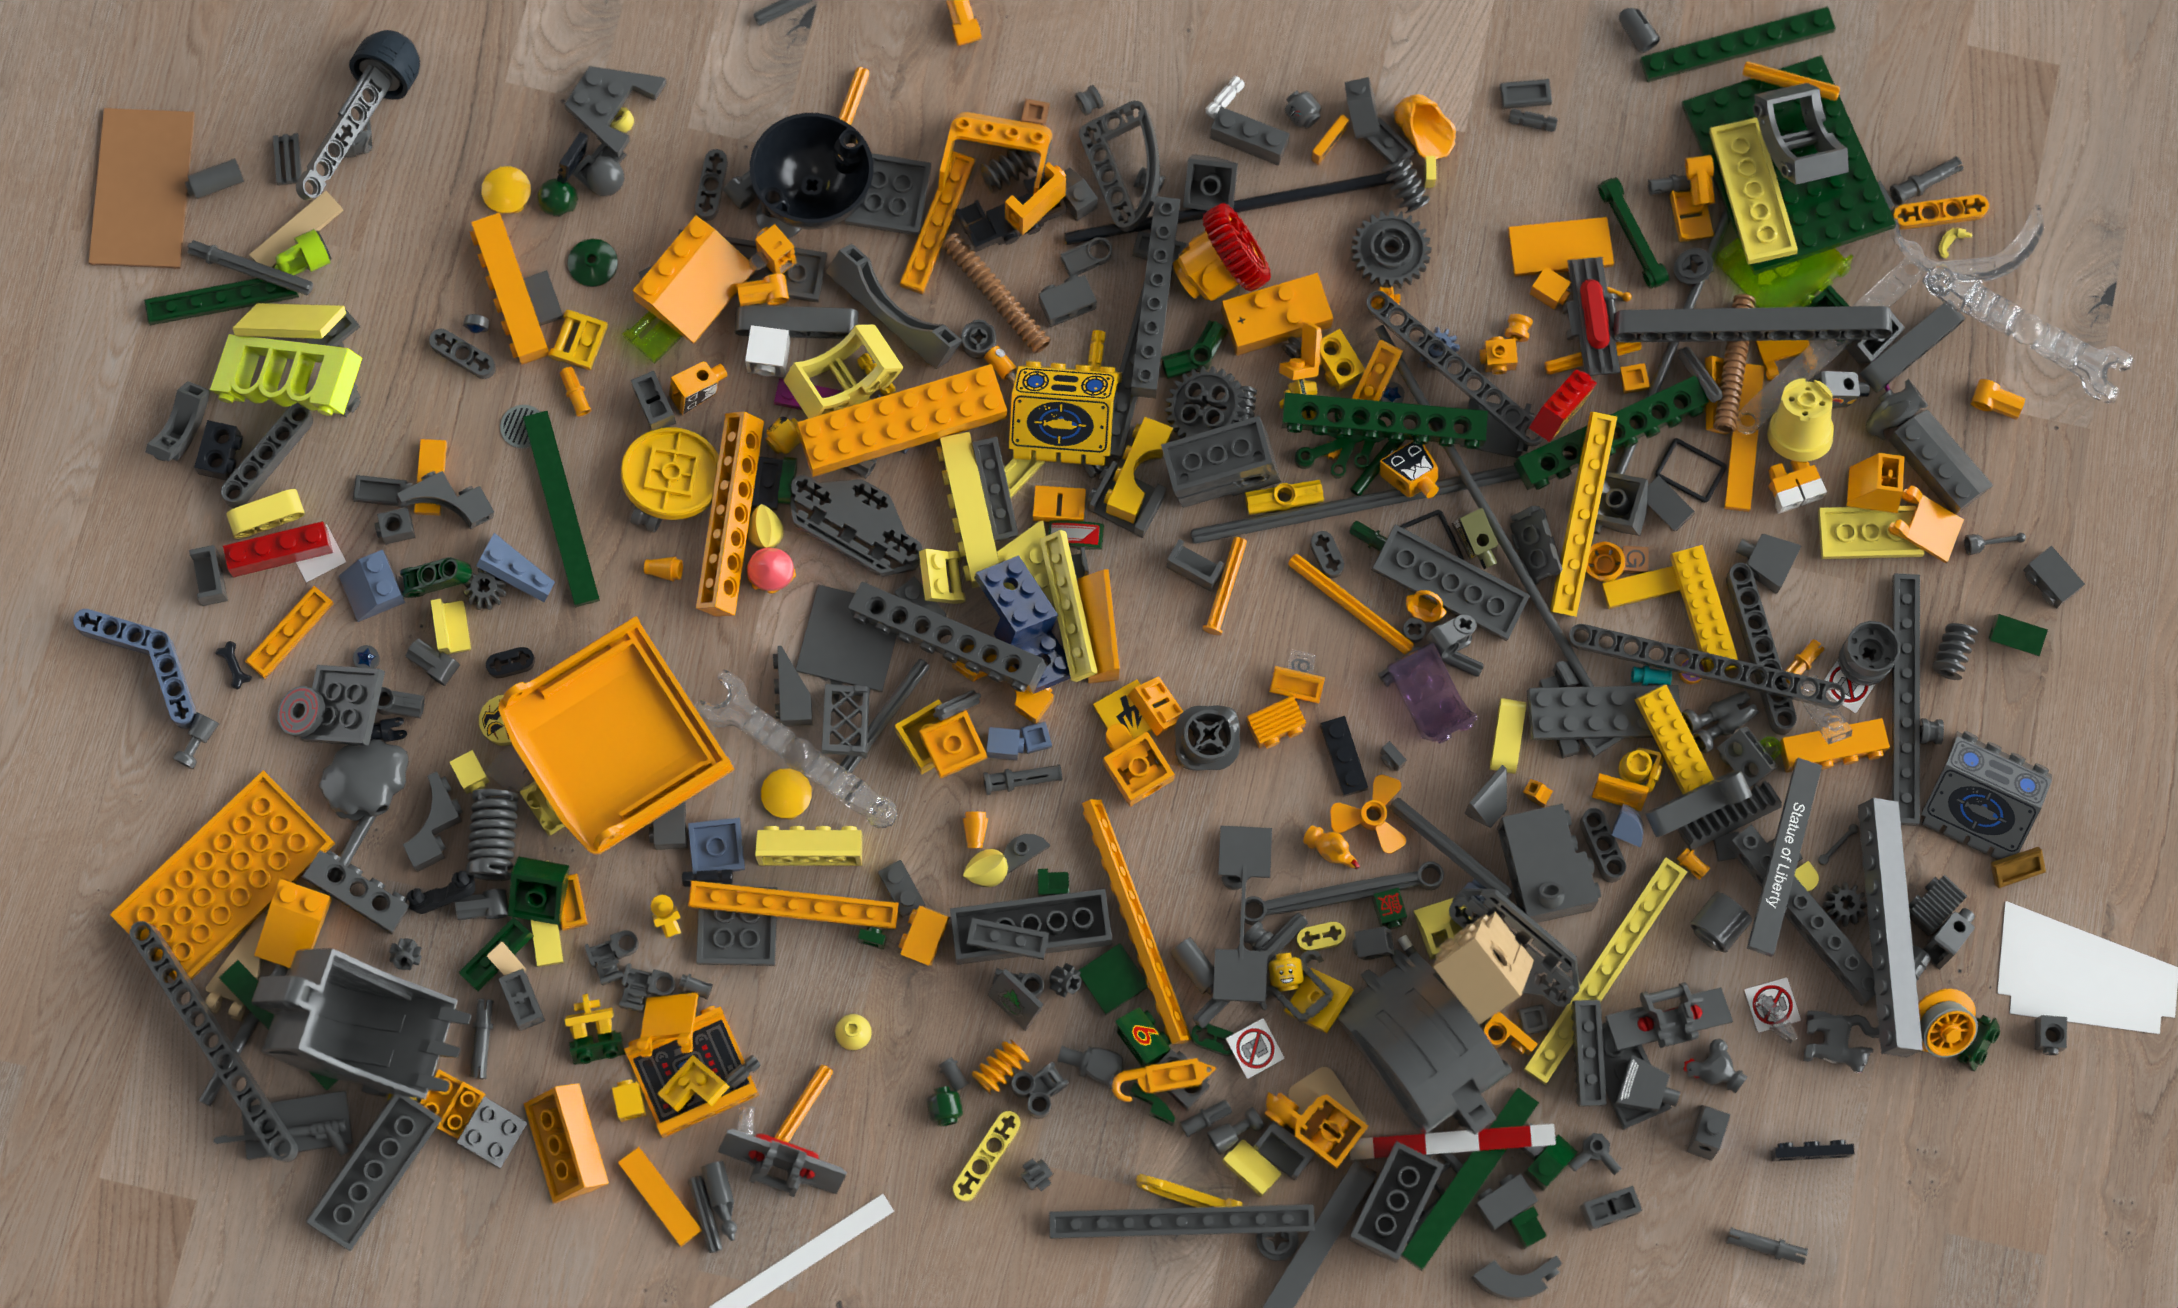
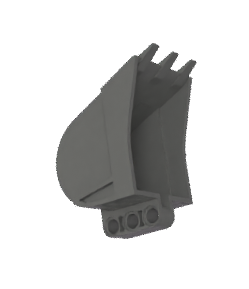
M333 948L296 951L288 975L260 977L251 1002L255 1006L274 1014L262 1053L271 1055L286 1064L307 1072L337 1080L361 1083L383 1093L426 1099L428 1090L447 1092L450 1082L433 1077L439 1057L458 1058L461 1049L446 1044L444 1041L450 1023L468 1025L472 1017L471 1014L455 1009L458 1002L457 999L378 970Z
M1396 949L1394 950L1395 955L1390 956L1396 966L1380 978L1369 969L1363 972L1361 977L1368 986L1348 999L1336 1019L1388 1089L1414 1129L1427 1134L1453 1115L1456 1120H1459L1458 1123L1464 1130L1475 1135L1496 1120V1116L1481 1094L1512 1073V1069L1506 1061L1500 1058L1482 1028L1456 996L1450 992L1436 970L1417 952L1407 957Z

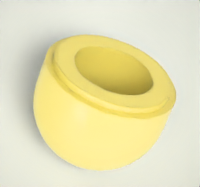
M622 107L610 124V127L623 133L628 132L634 124L633 115L627 108ZM618 116H622L618 121H615Z

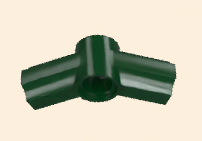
M1209 320L1198 341L1191 349L1161 357L1167 379L1191 373L1193 368L1196 372H1200L1202 366L1208 370L1228 330L1222 324ZM1203 354L1207 357V360L1198 362L1194 356Z

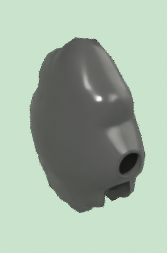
M377 739L371 740L369 746L346 745L335 754L332 764L323 770L322 779L319 783V788L332 810L336 811L338 817L358 821L366 815L375 817L385 813L390 807L393 796L405 787L406 771L409 763L407 751L400 746L386 744Z

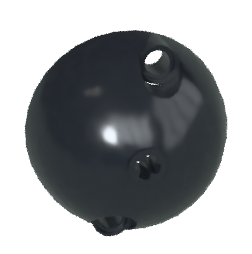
M822 113L795 114L774 123L757 140L750 158L751 182L761 202L763 214L770 218H776L790 226L806 230H818L834 226L853 214L864 202L870 190L874 173L871 150L864 137L853 126L842 119ZM852 143L856 146L848 147L846 146V144ZM828 180H829V181H830V186H829V188H828V190H827Z

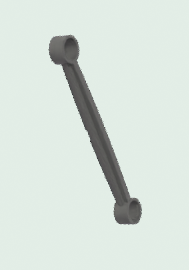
M1426 862L1416 872L1349 882L1267 901L1251 896L1245 899V906L1249 903L1259 904L1263 909L1262 915L1256 919H1251L1245 915L1244 922L1254 925L1258 921L1262 922L1266 915L1372 897L1375 893L1398 887L1399 890L1420 885L1425 890H1435L1442 884L1444 871L1438 863ZM1426 868H1433L1439 873L1440 878L1436 883L1428 884L1421 878L1422 871Z

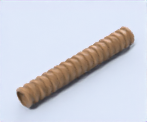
M959 233L950 235L943 242L942 248L948 250L947 254L949 256L952 255V260L957 261V266L962 267L963 273H967L969 279L972 278V283L977 284V289L982 290L983 296L987 295V300L989 302L992 301V306L997 307V312L1002 313L1003 319L1007 318V323L1009 325L1012 324V329L1017 330V335L1022 336L1023 342H1028L1027 346L1029 348L1032 347V352L1039 353L1049 345L1051 338L1045 336L1046 332L1040 330V325H1035L1036 321L1030 319L1031 315L1025 313L1026 309L1020 307L1021 304L1018 301L1015 302L1016 298L1010 296L1011 292L1005 290L1006 286L1000 284L1001 281L998 278L995 279L996 275L990 273L991 269L985 267L986 263L984 261L980 262L981 258L975 256L976 252L970 250L971 246L965 244L966 240L960 239L961 235Z
M1738 294L1733 298L1732 308H1755L1756 300L1751 295ZM1727 341L1725 359L1723 361L1724 366L1722 368L1723 373L1721 374L1722 380L1720 381L1723 397L1717 402L1713 425L1714 429L1722 433L1734 432L1737 427L1736 423L1739 414L1738 410L1740 407L1739 403L1742 394L1741 389L1743 387L1742 382L1744 380L1743 375L1745 373L1744 368L1746 366L1749 341Z

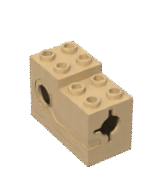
M1494 912L1490 916L1487 914L1482 915L1474 924H1469L1453 938L1451 937L1440 945V952L1436 955L1437 959L1433 968L1480 1025L1521 997L1534 960L1522 944L1519 945L1515 940L1514 934L1499 915ZM1493 950H1495L1497 954L1500 956V961L1494 955Z

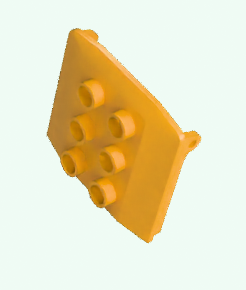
M637 616L530 682L515 684L504 693V697L498 705L499 713L513 747L558 818L582 846L594 855L605 852L735 770L730 759L719 746L642 627Z

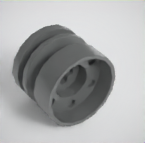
M1867 621L1857 625L1852 629L1839 652L1838 663L1842 673L1848 680L1858 685L1870 686L1881 682L1887 677L1900 655V642L1897 634L1889 626L1881 622Z

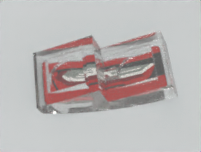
M1765 994L1759 996L1754 1006L1775 1020L1769 1029L1789 1044L1794 1042L1797 1035L1783 1011Z

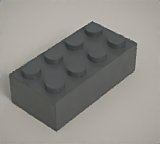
M1396 1141L1348 1240L1396 1263L1444 1165Z

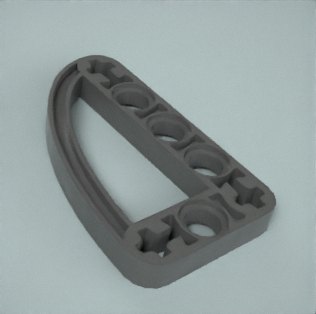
M1136 100L1130 101L1084 124L1079 132L1081 142L1113 221L1119 229L1127 232L1138 227L1147 218L1154 205L1155 196H1157L1160 178L1159 150L1153 123L1147 108L1142 102ZM1134 109L1139 110L1138 117L1133 116ZM1123 114H1125L1126 119L1128 120L1127 123L1122 117ZM1114 118L1120 120L1119 126L1116 129H1108L1110 120ZM1141 125L1146 147L1147 177L1142 198L1138 206L1134 208L1107 141ZM1092 130L1095 132L1094 138L1097 144H1094L1089 138V132ZM1105 150L1106 157L1102 161H1095L1094 156L1096 152ZM1108 171H1113L1115 174L1113 180L1103 182V175ZM1122 192L1123 199L1119 203H1112L1111 198L1113 194ZM1124 209V212L1129 216L1127 223L1123 222L1124 217L1119 210Z

